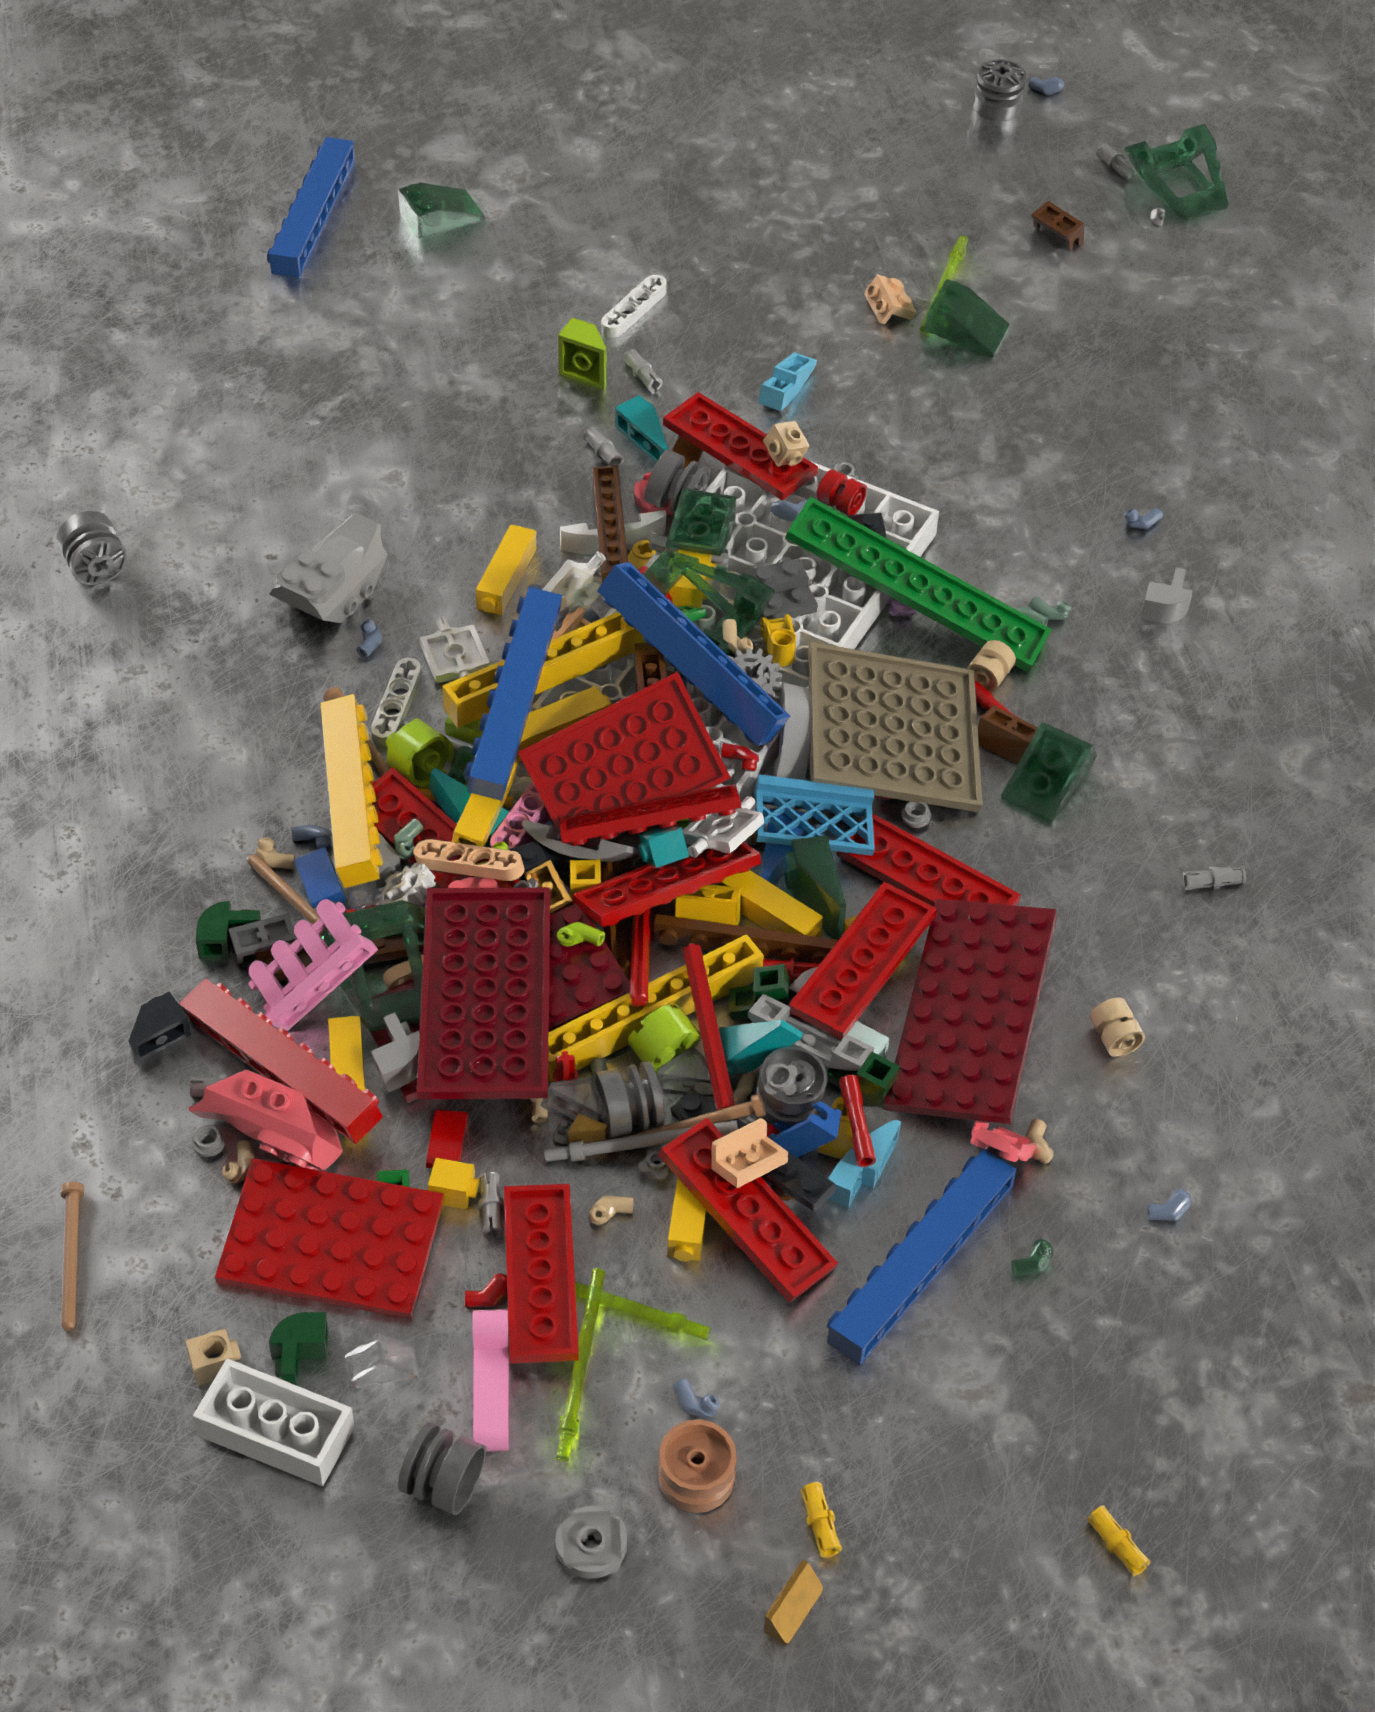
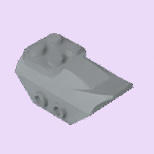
M353 514L349 519L336 527L310 552L306 551L298 554L278 574L277 585L271 590L269 595L323 621L342 623L349 615L356 611L365 598L371 596L388 553L382 546L381 525L361 514Z

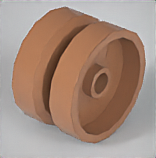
M702 1419L684 1421L672 1427L663 1437L659 1449V1488L667 1501L680 1510L700 1513L709 1512L721 1506L732 1493L735 1483L737 1464L735 1443L729 1433L716 1423Z

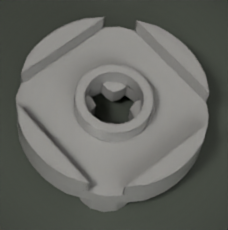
M582 1506L570 1512V1516L563 1523L561 1521L555 1536L556 1553L558 1559L564 1565V1570L572 1576L582 1578H599L618 1571L627 1551V1531L623 1522L620 1519L618 1521L615 1516L610 1514V1510L601 1506ZM588 1535H594L595 1540L601 1541V1544L596 1545V1548L590 1549L581 1542L587 1541Z

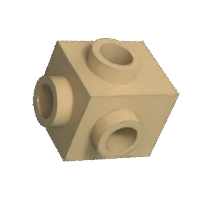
M796 421L774 424L763 440L777 466H793L800 463L810 447Z

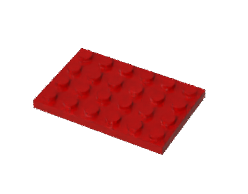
M678 671L518 752L556 828H560V819L708 790L731 778ZM599 836L588 838V842L578 846L591 849L599 845L601 840Z
M252 1158L215 1274L216 1283L412 1319L444 1203V1193Z

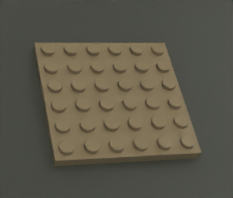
M815 642L810 643L808 648V672L812 711L810 780L812 782L874 790V795L973 812L980 811L983 803L974 670Z

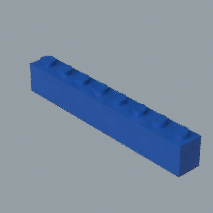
M326 137L322 146L318 147L315 160L311 161L309 173L304 175L303 185L301 189L298 188L294 203L290 204L289 214L287 218H283L281 230L279 233H276L272 248L268 249L267 262L270 263L272 274L300 278L355 162L353 141Z
M630 562L616 564L597 590L604 597V602L611 608L616 609L629 626L636 628L643 635L646 643L656 647L663 654V658L668 664L675 666L681 671L684 679L691 685L696 686L709 703L716 705L724 713L723 715L727 721L737 725L744 732V736L749 742L757 746L771 742L790 718V715Z
M528 587L526 596H520L516 610V613L520 614L519 619L512 620L509 636L513 638L511 643H505L502 653V659L505 660L504 667L498 666L494 683H497L498 686L496 690L491 689L488 697L487 707H491L489 714L483 713L479 728L480 731H483L481 738L476 737L474 741L472 755H475L474 763L468 762L464 779L469 780V793L503 801L560 613L562 595Z
M983 1149L976 1158L971 1156L962 1169L963 1173L958 1179L953 1177L948 1182L943 1192L944 1195L939 1200L934 1199L931 1201L925 1211L924 1218L920 1222L916 1220L911 1224L906 1232L904 1241L901 1244L895 1243L886 1256L887 1260L881 1267L876 1265L867 1277V1283L863 1288H856L847 1300V1306L843 1311L837 1310L831 1316L827 1323V1328L829 1329L827 1343L860 1366L1013 1187L1016 1168L986 1149Z

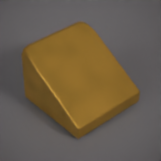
M578 1114L568 1131V1146L569 1142L583 1140V1143L608 1140L607 1124Z

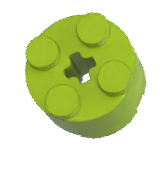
M419 718L413 719L398 732L391 733L386 740V746L388 747L386 758L389 768L393 767L411 784L421 788L429 787L431 772L434 768L446 773L443 768L447 761L451 763L453 759L454 747L451 740Z
M668 1004L646 1016L641 1021L644 1027L638 1034L633 1030L628 1038V1045L642 1062L650 1061L658 1079H663L672 1072L674 1065L681 1061L684 1064L689 1063L698 1055L699 1051L696 1047L701 1040V1035L678 1005L675 1004L674 1008H672Z

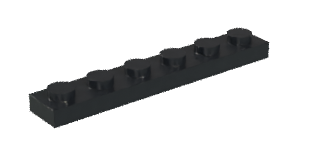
M693 1088L670 1108L672 1116L679 1121L717 1111L714 1102ZM738 1118L730 1120H737L738 1129L747 1125ZM789 1152L788 1163L761 1176L814 1213L836 1191L834 1182Z

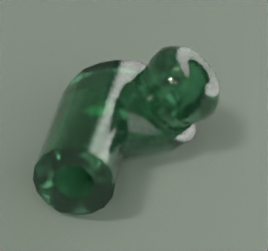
M468 746L460 747L456 760L448 773V776L465 786L467 780L464 779L467 764L471 762L473 756L472 748Z
M1045 1239L1034 1241L1032 1244L1034 1247L1028 1258L1011 1261L1013 1275L1016 1277L1043 1272L1053 1257L1054 1250L1052 1244Z

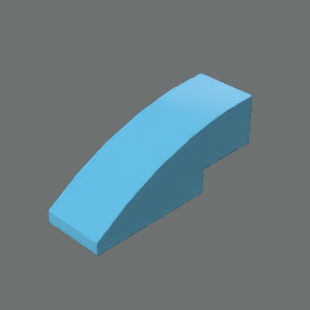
M796 352L792 353L774 367L772 377L761 385L758 403L782 411L801 390L816 366L817 360Z
M895 1119L870 1133L876 1162L873 1165L859 1167L856 1163L853 1147L845 1154L828 1178L835 1183L836 1191L828 1200L849 1208L861 1184L874 1188L899 1139L901 1121Z

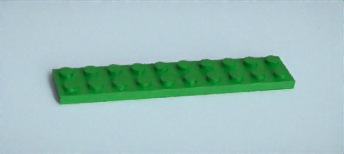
M809 497L785 536V539L981 647L991 640L1005 643L1015 654V665L1028 673L1052 631L1047 626L812 497Z

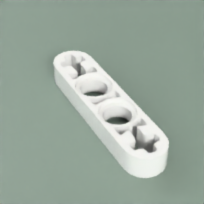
M651 275L644 279L603 316L601 320L602 334L606 337L615 338L628 330L665 296L666 279L660 275ZM638 298H644V299H647V300H645V301H638V300H636V299H638ZM623 311H630V312H633V313H631V314H624V313H621V312H623Z
M407 657L399 660L395 665L371 725L373 743L380 747H387L386 740L388 736L400 730V724L407 716L421 680V665L418 660ZM408 670H410L407 676L408 679L404 678V673H407ZM399 688H403L408 691L403 695H397L393 693L394 690ZM388 709H397L400 711L396 715H388L385 713ZM385 725H388L389 731H386L385 734H383L385 730Z

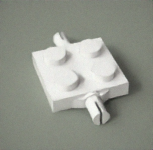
M597 551L588 563H577L568 559L542 589L562 595L559 616L567 615L569 612L574 613L580 606L586 611L599 597L600 594L597 590L602 584L601 572L597 571V569L606 560L602 553Z
M442 616V620L438 617L435 621L439 631L420 637V646L436 684L459 679L490 666L489 659L474 625L451 628L447 618Z
M746 796L741 801L742 808L736 809L734 814L727 816H718V813L708 814L706 819L691 822L682 831L685 842L691 845L687 848L689 855L696 858L702 851L708 848L722 853L734 851L764 824L763 813L750 810L756 805L754 798Z

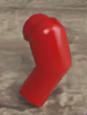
M498 1273L491 1278L483 1290H465V1308L497 1306L507 1294V1276Z

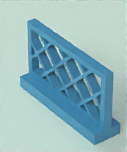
M758 774L752 798L756 802L755 811L763 813L765 818H763L764 824L756 830V841L873 855L875 850L872 818L874 790ZM763 804L776 805L779 808L771 813ZM791 807L806 809L808 812L800 816ZM820 811L834 812L836 816L829 820ZM785 813L793 822L786 826L777 817ZM849 815L864 816V820L858 824ZM813 816L823 825L815 829L806 820ZM843 820L852 829L844 833L835 824ZM771 822L780 831L777 833L764 832L763 826ZM800 826L809 835L806 837L797 836L792 830ZM828 829L837 839L827 840L821 833ZM858 833L866 840V844L855 843L850 837Z

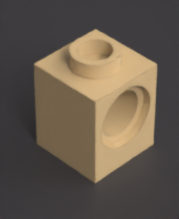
M226 1328L185 1340L197 1386L213 1382L226 1358L233 1361L241 1359L236 1339L229 1341ZM213 1354H221L217 1358H209Z

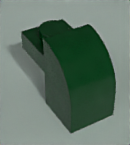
M230 901L219 902L207 908L200 915L197 922L195 941L199 959L230 958L231 943L229 929L260 921V910H231Z
M785 964L754 968V985L730 988L729 1014L732 1020L749 1018V1010L762 994L789 1006V975Z
M872 1051L859 1071L829 1068L827 1070V1081L840 1088L839 1080L846 1075L857 1076L863 1098L862 1106L874 1107L881 1103L896 1081L900 1066Z
M326 1312L296 1313L284 1318L276 1325L269 1338L271 1358L275 1360L276 1377H281L283 1381L298 1386L299 1360L327 1359L329 1329Z

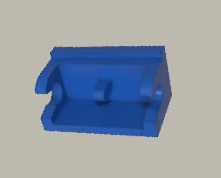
M325 847L294 859L313 909L317 908L319 902L324 899H328L335 904L341 902L346 909L350 908L334 865Z
M816 1102L812 1106L814 1109L819 1110L820 1114H811L807 1117V1120L800 1121L793 1127L779 1121L773 1124V1126L780 1130L781 1133L777 1135L771 1134L768 1138L798 1158L837 1139L841 1111L837 1108L832 1109L823 1102Z

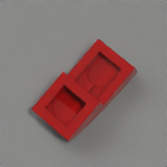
M435 1111L427 1152L426 1168H433L436 1158L461 1162L463 1140L468 1123V1112Z

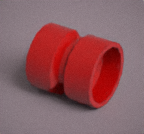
M830 469L821 479L816 498L830 507L835 506L836 510L846 515H855L865 501L867 485L853 478L848 480L847 475L835 469Z

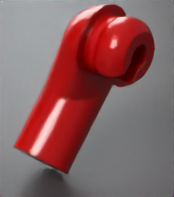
M722 744L721 758L741 760V768L744 771L754 772L757 769L759 756L745 746Z

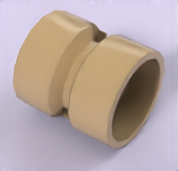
M987 641L966 669L974 670L975 680L989 692H994L1015 665V654L1009 646L1001 641Z
M1123 998L1108 999L1096 1006L1090 1013V1020L1098 1035H1101L1103 1044L1108 1053L1113 1057H1121L1135 1051L1142 1045L1146 1037L1137 1020L1133 1018L1134 1015Z

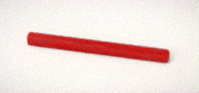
M651 908L640 915H633L630 998L631 1004L635 1007L639 1005L645 1006L648 1003Z
M691 943L683 948V955L717 1110L735 1106L702 950L700 945Z

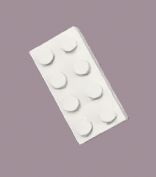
M226 1358L193 1415L197 1436L322 1487L355 1428L352 1407Z

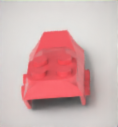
M247 1069L205 1087L204 1097L200 1102L189 1107L190 1112L201 1118L229 1122L239 1131L260 1142V1149L285 1162H292L298 1165V1167L325 1171L343 1152L336 1130L308 1109L302 1092Z

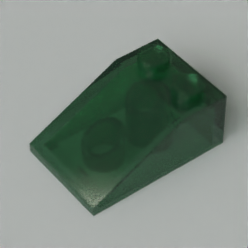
M422 182L398 189L400 213L419 240L485 221V215L466 189Z
M946 278L930 306L924 331L993 358L1010 324L970 287Z
M683 488L667 538L666 548L721 556L730 541L734 528L737 497Z
M1041 722L1002 792L1001 798L1053 822L1082 784L1097 758L1094 746L1047 723Z
M826 835L793 839L791 841V852L786 853V863L789 870L784 873L786 888L792 890L793 898L822 915V930L831 939L839 940L844 931L846 902L828 837Z

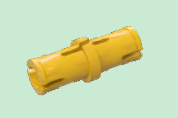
M819 1482L809 1483L800 1489L808 1514L806 1519L807 1525L813 1530L819 1555L823 1558L832 1557L842 1551L835 1531L834 1512L829 1510L822 1484Z
M1105 1506L1098 1507L1091 1513V1516H1088L1087 1521L1106 1542L1105 1547L1110 1553L1114 1552L1120 1558L1132 1576L1139 1575L1147 1568L1146 1566L1151 1561L1132 1541V1535L1127 1528L1123 1530Z

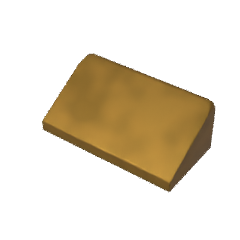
M551 860L524 873L527 881L530 878L538 881L537 888L550 887V915L574 905Z
M803 1560V1562L799 1563L765 1615L764 1633L784 1645L789 1644L823 1591V1586L809 1562Z

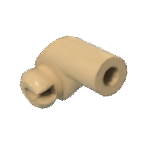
M726 619L722 622L723 643L734 654L738 649L742 654H746L748 647L753 650L751 640L747 638L740 639L737 636V623L735 620Z
M603 1196L589 1209V1219L594 1224L601 1225L606 1223L616 1213L633 1214L634 1197Z

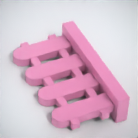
M328 899L320 901L317 905V914L320 917L318 921L314 924L306 920L298 921L294 927V934L297 940L291 945L283 940L276 941L271 948L274 960L269 965L261 961H254L250 965L249 975L252 980L248 984L255 991L259 989L267 1001L263 1006L267 1012L265 1016L274 1027H282L286 1031L290 1030L378 951L371 940L360 935L362 931L357 925L354 924L351 927L342 914L346 908L341 902L335 904ZM326 927L336 940L329 947L319 934ZM303 948L313 961L306 968L297 955ZM279 969H282L290 981L284 988H282L274 975Z

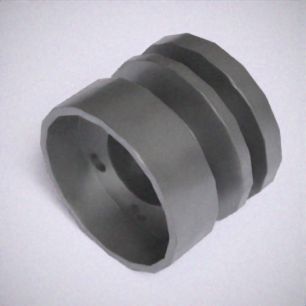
M1004 59L990 60L983 63L979 67L977 75V88L974 99L976 112L984 118L995 121H1005L1017 117L1022 108L1026 79L1024 68L1018 63Z
M668 449L660 456L650 475L645 489L644 500L654 506L663 508L671 499L670 513L676 514L679 511L680 518H684L706 491L710 468L703 465L698 469V463L692 461L683 470L684 456Z
M85 511L73 515L60 526L56 536L57 544L66 559L72 575L78 582L85 585H99L114 579L124 569L127 562V552L106 515L97 511Z
M783 1047L774 1050L765 1058L760 1069L755 1094L760 1093L766 1115L760 1118L765 1120L767 1124L773 1125L782 1121L793 1127L798 1122L807 1120L809 1115L819 1114L820 1111L814 1109L812 1105L823 1101L827 1085V1070L815 1054L800 1047ZM785 1064L787 1066L794 1065L797 1068L798 1075L794 1081L797 1090L793 1095L787 1096L785 1093L769 1095L766 1093L764 1087L768 1083L766 1074L768 1066ZM779 1078L778 1081L783 1082L784 1078Z
M650 1061L640 1063L639 1072L635 1065H629L627 1067V1081H623L617 1068L595 1073L596 1099L602 1123L608 1126V1138L631 1134L633 1118H635L641 1131L648 1130L649 1120L653 1128L664 1126L665 1103L663 1090Z
M427 1422L416 1434L406 1453L399 1474L398 1490L407 1495L414 1493V1498L421 1501L425 1500L432 1492L431 1500L433 1506L457 1515L468 1503L478 1483L485 1462L486 1446L464 1436L458 1438L452 1445V1431L445 1428L440 1431V1426Z

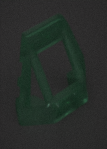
M1206 124L1185 129L1179 141L1152 149L1149 148L1146 141L1125 147L1124 150L1141 179L1178 216L1186 221L1227 209L1229 206L1224 181H1221L1219 171L1221 169L1220 160H1217L1216 142ZM1202 153L1204 154L1212 183L1192 162ZM1184 166L1205 190L1178 198L1157 173Z
M666 549L643 574L664 596L684 575L726 615L711 631L705 628L702 632L727 656H730L732 651L728 649L729 643L723 640L722 622L726 619L735 620L737 623V636L740 639L746 638L756 626L775 593L774 589L752 575L742 573L740 576L727 572V567L717 565L716 568L699 563L698 558L670 549ZM699 574L739 589L736 593L734 604H730Z
M400 900L343 914L351 927L354 924L357 925L362 931L360 935L369 940L402 933L416 988L371 998L362 964L352 973L356 991L348 977L337 986L338 990L351 1003L352 1009L360 1016L361 1021L369 1032L386 1029L383 1017L394 1012L400 1023L419 1021L421 1016L423 963L418 945L424 944L426 908ZM328 929L321 935L328 947L336 941Z

